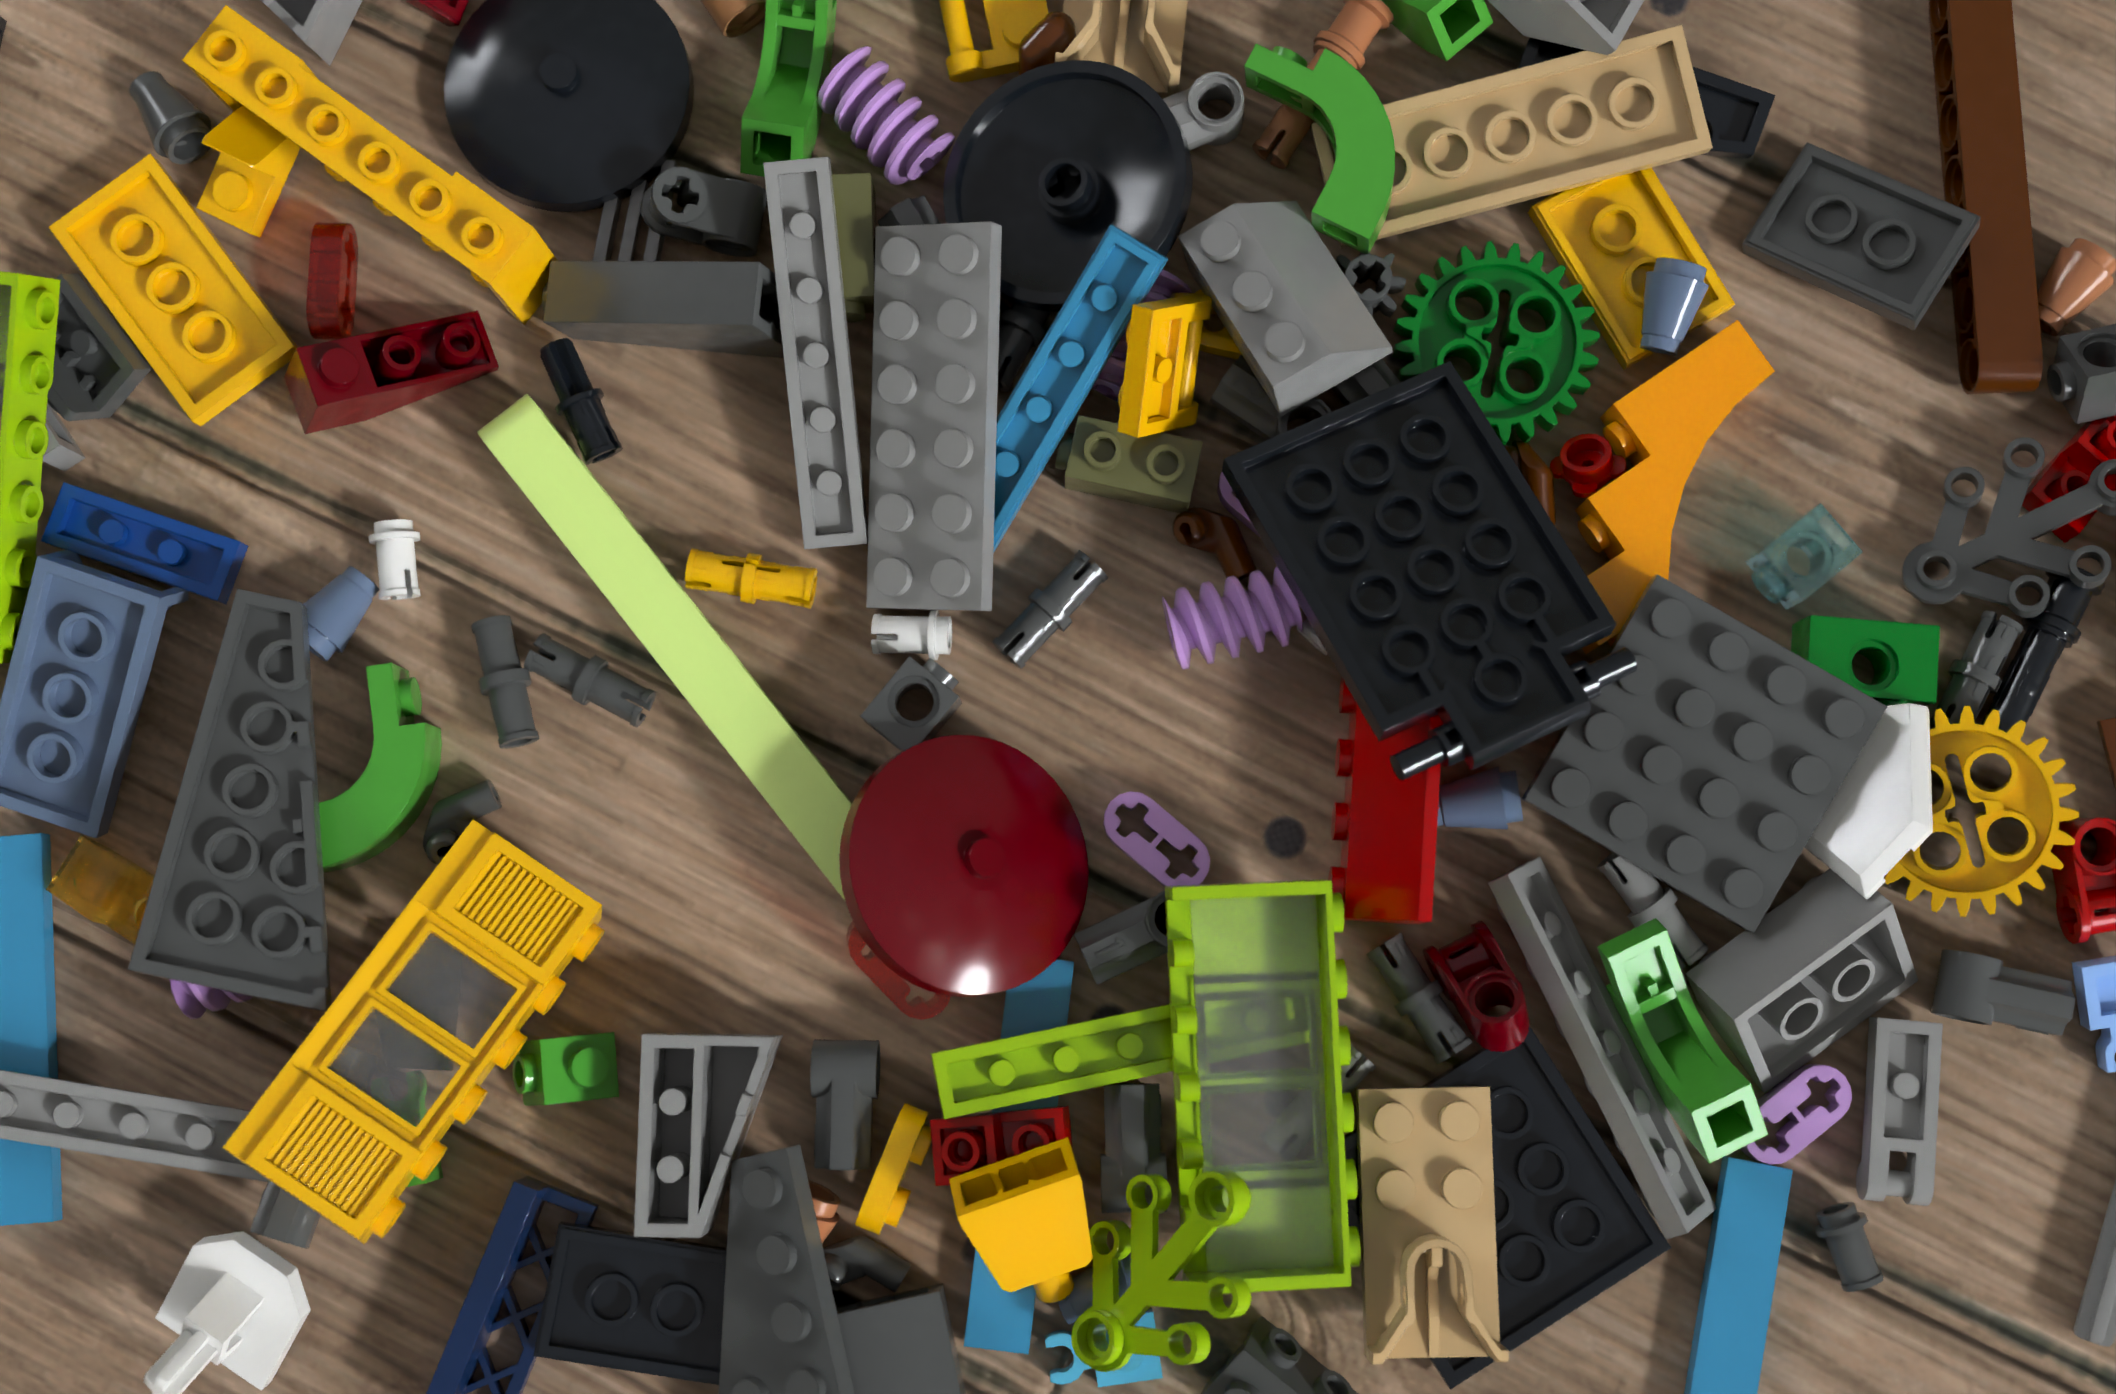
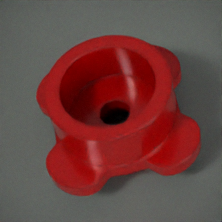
M1588 433L1569 439L1563 445L1560 456L1555 457L1551 461L1550 470L1554 478L1564 479L1572 486V493L1576 497L1588 498L1596 493L1598 489L1602 488L1608 480L1616 479L1627 471V464L1624 457L1612 455V448L1607 439L1597 434Z

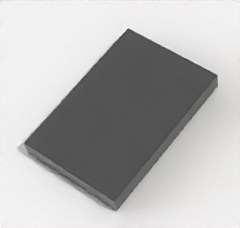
M1807 142L1742 243L1743 253L1911 330H1915L1980 227L1981 216Z

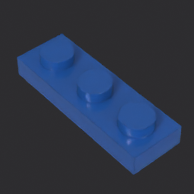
M63 482L41 538L42 542L56 548L76 552L80 556L172 587L188 590L190 593L225 605L228 602L248 549V545L240 541Z

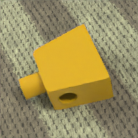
M1068 1137L949 1179L960 1226L1002 1290L1014 1292L1033 1285L1037 1298L1045 1303L1058 1302L1070 1295L1074 1288L1070 1271L1087 1266L1093 1259L1082 1180Z

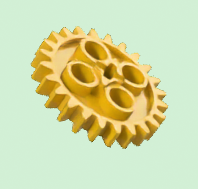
M1964 705L1959 723L1950 724L1941 708L1935 709V727L1930 729L1931 770L1941 777L1943 791L1941 796L1932 802V833L1945 832L1951 834L1957 839L1960 845V852L1951 864L1934 866L1923 859L1920 853V846L1915 851L1910 849L1885 875V883H1893L1905 876L1910 880L1905 898L1908 901H1912L1924 889L1932 892L1931 909L1933 912L1939 911L1947 897L1956 898L1960 917L1967 916L1971 899H1981L1989 915L1995 914V895L2005 893L2010 901L2019 906L2022 904L2018 888L2019 884L2026 881L2031 886L2042 891L2046 886L2036 870L2041 865L2058 870L2063 868V863L2051 852L2053 845L2065 846L2074 845L2075 839L2058 828L2061 821L2079 818L2077 810L2060 806L2059 798L2074 792L2076 786L2074 783L2068 782L2054 783L2052 778L2055 773L2061 770L2066 762L2063 758L2050 759L2044 762L2039 758V755L2049 741L2045 736L2034 739L2027 745L2022 742L2021 738L2026 722L2021 719L2015 722L2006 732L2000 730L1999 710L1992 709L1984 723L1977 724L1974 723V716L1970 705ZM1986 753L2001 755L2010 766L2008 780L1996 789L1986 790L1978 787L1970 777L1972 763L1979 756ZM1949 754H1954L1959 759L1967 794L1971 802L1984 803L1985 811L1975 814L1974 819L1985 858V863L1981 867H1976L1971 862L1960 820L1958 818L1947 819L1945 815V810L1955 806V797L1945 763V758ZM2002 817H2012L2021 821L2025 825L2027 833L2024 844L2012 852L1995 850L1987 840L1988 829L1995 820Z

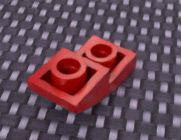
M2116 415L2086 422L2057 453L2027 489L2022 506L2028 512L2088 484L2092 471L2099 464L2107 460L2116 459ZM2116 474L2107 476L2104 479L2105 485L2110 490L2115 491ZM2097 510L2051 532L2066 543L2080 534Z
M1069 1105L930 1120L935 1186L950 1185V1178L1068 1137L1073 1151Z

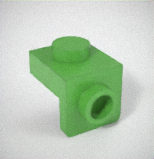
M614 1032L527 1040L519 1051L520 1054L514 1058L513 1081L517 1092L523 1094L525 1106L552 1105L619 1097Z

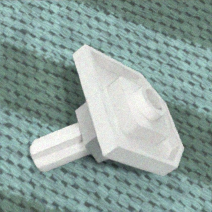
M244 1231L203 1237L193 1245L155 1319L180 1336L145 1374L144 1383L151 1390L152 1394H182L210 1361L215 1365L223 1364L262 1391L273 1380L311 1311L298 1268Z

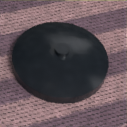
M486 0L471 15L455 40L449 55L444 80V103L449 126L457 145L473 168L485 181L505 196L521 204L552 212H581L602 208L604 202L617 197L619 201L631 196V191L647 180V183L652 181L661 172L662 164L666 160H671L678 150L690 122L694 99L693 73L687 50L674 23L655 0Z
M1086 60L1062 61L1043 65L1026 71L999 87L983 101L964 125L951 151L945 173L943 203L946 223L994 222L1001 225L1000 296L1027 308L1059 312L1110 224L1117 226L1164 256L1168 254L1181 232L1191 201L1193 184L1191 155L1182 128L1167 104L1153 88L1134 74L1113 65Z

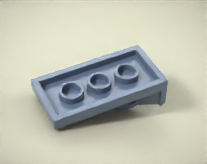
M70 550L37 556L0 701V806L96 839L108 833L166 612L173 605L188 601V590L174 587L159 591L83 565L79 554Z

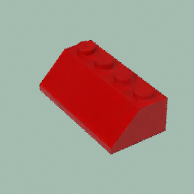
M1341 677L1339 713L1349 714L1348 739L1338 738L1336 747L1335 775L1336 777H1346L1344 803L1334 802L1332 812V841H1342L1340 867L1331 866L1329 870L1328 880H1332V893H1341L1344 920L1408 925L1432 922L1441 764L1439 763L1405 780H1400L1391 766L1390 756L1428 739V731L1442 725L1443 722L1437 715L1379 742Z

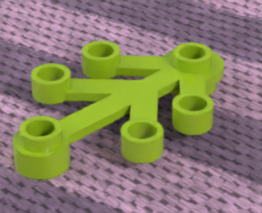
M1223 1170L1206 1171L1198 1175L1192 1182L1188 1198L1192 1212L1191 1215L1159 1252L1158 1214L1167 1210L1172 1199L1171 1187L1168 1181L1161 1175H1137L1129 1181L1126 1188V1201L1131 1209V1230L1126 1223L1120 1220L1099 1221L1091 1227L1089 1235L1093 1255L1092 1306L1077 1318L1071 1334L1074 1352L1084 1364L1100 1372H1109L1125 1366L1132 1354L1168 1357L1177 1365L1196 1364L1206 1359L1210 1352L1211 1340L1206 1328L1198 1322L1177 1323L1169 1327L1168 1330L1135 1326L1151 1306L1205 1310L1218 1319L1240 1317L1247 1312L1251 1303V1292L1248 1284L1239 1276H1219L1211 1279L1209 1282L1174 1280L1218 1227L1235 1225L1244 1218L1251 1204V1193L1247 1184L1238 1174ZM1147 1185H1150L1153 1193L1150 1205L1145 1199ZM1225 1188L1228 1193L1227 1208L1223 1203V1192ZM1109 1230L1111 1231L1114 1237V1246L1112 1250H1110L1107 1245V1234ZM1131 1252V1285L1119 1298L1118 1260L1126 1258ZM1225 1286L1229 1288L1232 1294V1303L1229 1308L1223 1301ZM1106 1330L1108 1331L1109 1344L1106 1340ZM1185 1333L1189 1335L1192 1344L1189 1354L1183 1347V1336Z

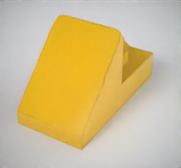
M241 105L208 132L201 141L202 144L221 153L196 208L240 230L261 238L301 147Z

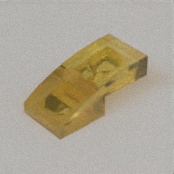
M80 835L46 890L90 921L107 925L135 945L155 875L90 837Z

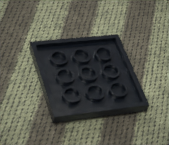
M1530 1025L1529 1033L1524 1042L1515 1049L1505 1052H1494L1482 1048L1422 1086L1490 1087L1500 1343L1509 1352L1671 1248ZM1356 1128L1353 1132H1349L1344 1136L1345 1159L1354 1160L1358 1183ZM1314 1155L1307 1160H1314ZM1358 1183L1357 1198L1347 1200L1349 1226H1356L1360 1237ZM1491 1357L1430 1358L1450 1390L1494 1362Z

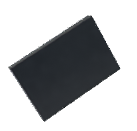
M561 1221L558 1225L533 1356L719 1385L727 1248L662 1237H634V1233Z

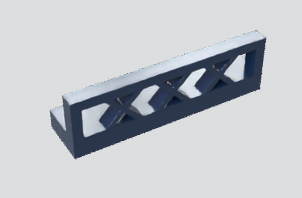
M530 1176L513 1182L426 1394H467L485 1385L489 1386L491 1394L523 1393L537 1359L533 1355L544 1300L521 1310L511 1285L518 1269L539 1261L548 1282L551 1266L550 1255L553 1254L554 1246L546 1249L536 1224L545 1201L577 1213L578 1217L575 1224L591 1226L599 1204ZM531 1240L536 1254L522 1260L528 1242ZM505 1301L510 1316L496 1321ZM538 1312L530 1332L524 1317ZM514 1323L524 1349L518 1363L496 1372L486 1347L492 1331ZM480 1363L485 1377L471 1383ZM513 1374L506 1393H504L499 1379Z

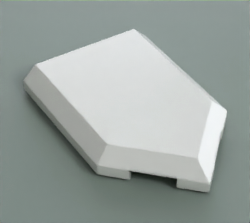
M1912 703L1887 706L1804 847L1866 900L1884 884L1886 880L1883 877L1910 849L1915 851L1933 832L1930 720L1927 706Z

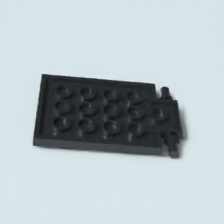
M1451 361L1224 458L1222 473L1378 741H1383L1437 715L1443 722L1442 725L1428 731V739L1390 756L1391 766L1400 780H1405L1439 763L1444 767H1449L1465 759L1471 770L1588 716L1591 710L1590 700L1600 695L1602 687L1636 672V660L1631 651L1626 647L1591 663L1580 660L1568 665L1564 659V656L1611 635L1617 623Z

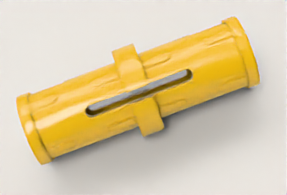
M692 548L686 564L685 588L740 596L742 603L755 604L758 599L811 609L816 593L818 570L811 567L789 566L763 561L761 554L748 553L745 558Z

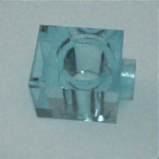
M1820 503L1801 515L1745 562L1754 572L1751 578L1760 593L1772 603L1777 604L1780 602L1787 610L1806 600L1863 553V551ZM1789 547H1797L1808 556L1810 571L1807 576L1794 572L1787 561Z

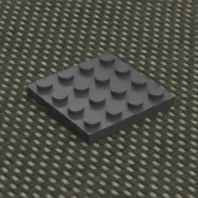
M1657 574L1652 576L1606 654L1607 656L1624 647L1628 648L1636 660V672L1602 687L1600 695L1590 700V714L1563 727L1521 799L1744 930L1754 933L1887 706Z

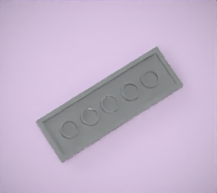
M994 222L876 227L866 608L992 611L1002 226Z

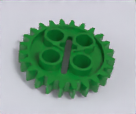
M1488 241L1482 250L1480 259L1476 260L1469 248L1463 246L1457 254L1456 268L1447 259L1440 257L1434 266L1437 280L1424 273L1418 276L1414 285L1421 296L1406 294L1400 306L1412 317L1397 318L1393 327L1395 333L1409 340L1395 344L1392 357L1410 361L1397 375L1400 382L1444 364V359L1460 357L1465 359L1471 365L1473 378L1463 382L1503 445L1508 442L1511 429H1515L1518 437L1527 443L1534 436V421L1542 429L1550 432L1558 424L1554 410L1569 416L1577 407L1574 398L1569 392L1584 395L1589 389L1591 382L1579 372L1592 371L1598 364L1599 358L1583 351V349L1594 345L1600 338V332L1582 329L1581 325L1588 321L1595 312L1594 307L1575 308L1573 301L1583 289L1582 285H1572L1563 289L1558 284L1564 275L1566 267L1560 265L1546 274L1541 270L1544 258L1543 252L1538 251L1527 264L1520 261L1518 243H1513L1505 258H1498L1493 242ZM1506 292L1510 300L1499 336V346L1504 351L1494 364L1491 397L1485 398L1481 395V386L1492 349L1491 343L1486 339L1497 323L1499 293ZM1461 297H1471L1477 300L1484 309L1485 317L1479 320L1464 318L1458 312L1455 300ZM1531 309L1538 312L1546 323V330L1543 332L1526 330L1518 320V311ZM1510 369L1526 371L1534 381V391L1531 393L1514 391L1507 382L1506 371Z

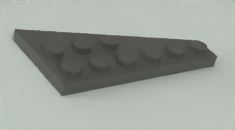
M237 589L128 970L326 1012L332 1003L307 608L298 601Z
M800 1144L732 1160L719 1394H855Z

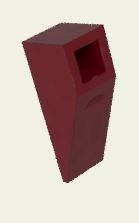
M478 311L297 347L284 379L305 434L372 419L497 371L499 365Z

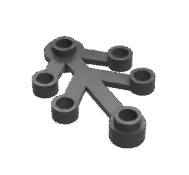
M2021 437L2013 440L2007 445L2004 452L2002 465L2005 474L1985 534L1960 546L1959 543L1968 510L1981 501L1985 481L1981 473L1974 468L1959 467L1952 470L1945 479L1943 495L1946 502L1933 540L1915 547L1904 561L1902 579L1907 591L1917 600L1927 604H1944L1952 601L1960 594L2007 606L2014 614L2020 617L2031 618L2041 614L2045 610L2050 598L2048 584L2036 575H2023L2012 582L1975 570V568L1996 558L2068 577L2075 585L2081 588L2091 589L2100 586L2107 579L2112 565L2111 558L2104 549L2094 545H2086L2074 551L2036 541L2035 539L2095 510L2105 515L2116 516V492L2110 490L2104 482L2107 476L2116 474V459L2107 460L2099 464L2092 471L2088 484L2018 517L2030 480L2037 476L2042 469L2045 452L2042 445L2032 438ZM2018 451H2028L2035 457L2036 463L2030 467L2022 468L2013 463L2011 456ZM1968 480L1975 485L1976 492L1971 496L1961 497L1953 492L1951 486L1956 481ZM2084 558H2093L2101 565L2102 572L2096 576L2083 575L2077 568V562ZM1931 562H1940L1948 568L1949 574L1941 580H1932L1925 575L1923 568ZM2024 587L2034 588L2039 592L2041 601L2032 606L2023 605L2017 600L2016 592Z

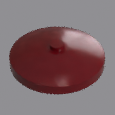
M950 735L933 738L914 745L887 760L866 780L857 793L844 823L839 855L840 878L846 905L854 925L872 952L889 969L911 984L927 991L954 997H978L1022 985L1042 973L1059 957L1073 937L1080 922L1088 891L1089 870L1086 844L1079 820L1067 796L1048 772L1032 758L1005 743L974 735Z

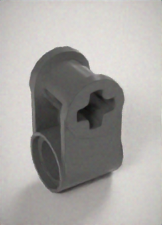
M674 166L664 170L657 176L654 183L645 191L641 200V214L647 226L662 236L699 244L725 255L753 257L757 254L767 194L764 188L746 181L720 178L686 167ZM669 191L677 194V204L684 207L680 213L671 210L672 201L665 197Z

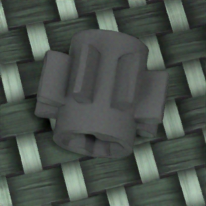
M1360 252L1358 257L1350 261L1346 256L1339 254L1335 261L1353 288L1356 282L1362 284L1368 279L1376 283L1375 290L1369 288L1362 294L1356 291L1371 316L1379 310L1383 315L1391 318L1397 305L1387 294L1402 292L1406 284L1405 278L1400 276L1393 277L1390 267L1395 255L1390 253L1381 258L1371 253L1364 254Z

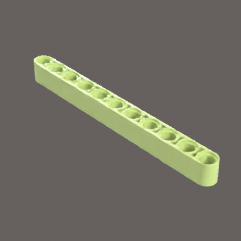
M525 394L477 431L478 435L845 900L840 878L839 855L843 827L852 805L851 800L544 412L528 394Z

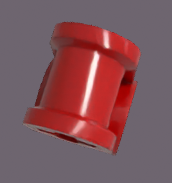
M2096 817L2076 818L2060 822L2058 829L2072 836L2075 839L2074 845L2065 846L2054 844L2051 852L2064 865L2061 870L2052 868L2057 894V917L2066 939L2072 944H2079L2088 941L2090 935L2116 931V821L2110 818ZM2087 831L2095 837L2097 842L2096 855L2090 862L2083 857L2080 850L2082 837ZM2107 908L2106 911L2094 913L2095 910Z

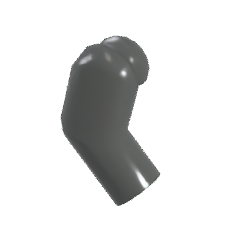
M489 779L448 796L434 805L423 838L424 851L431 862L437 865L440 863L472 819H478L502 808L499 795Z
M857 1235L823 1248L832 1292L839 1290L842 1284L868 1276L895 1293L912 1265L864 1236Z

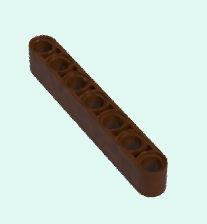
M1929 0V21L1944 200L1981 216L1980 227L1951 272L1960 382L1966 394L2033 392L2038 388L2042 378L2043 352L2012 0Z

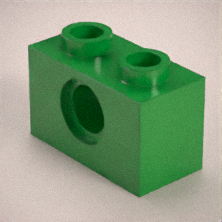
M1810 615L1792 624L1791 651L1880 703L1886 706L1906 703L1927 706L1937 702L1940 626ZM1855 654L1865 656L1872 663L1874 677L1870 685L1860 682L1852 671V660Z

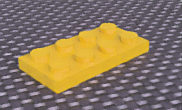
M151 153L49 226V229L187 416L198 426L204 425L291 361L298 346L162 164Z

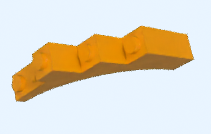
M1738 320L1613 403L1600 417L1606 426L1603 428V435L1609 441L1613 452L1625 459L1628 457L1634 467L1588 497L1575 509L1581 518L1577 524L1585 541L1598 553L1604 550L1610 559L1606 564L1589 574L1587 578L1617 623L1611 635L1583 647L1582 649L1585 654L1606 641L1612 646L1652 576L1658 574L1669 580L1672 529L1684 485L1707 440L1734 406L1775 372Z

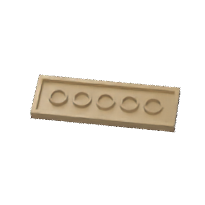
M1678 25L1623 40L1620 42L1617 50L1609 55L1585 50L1384 104L1383 106L1389 118L1394 138L1395 173L1390 207L1376 240L1708 153L1713 146L1683 26ZM1317 123L1311 124V133L1325 185L1334 167L1335 154L1326 133ZM1339 242L1340 249H1344V248H1348V247H1349V246H1347V245H1345V244Z

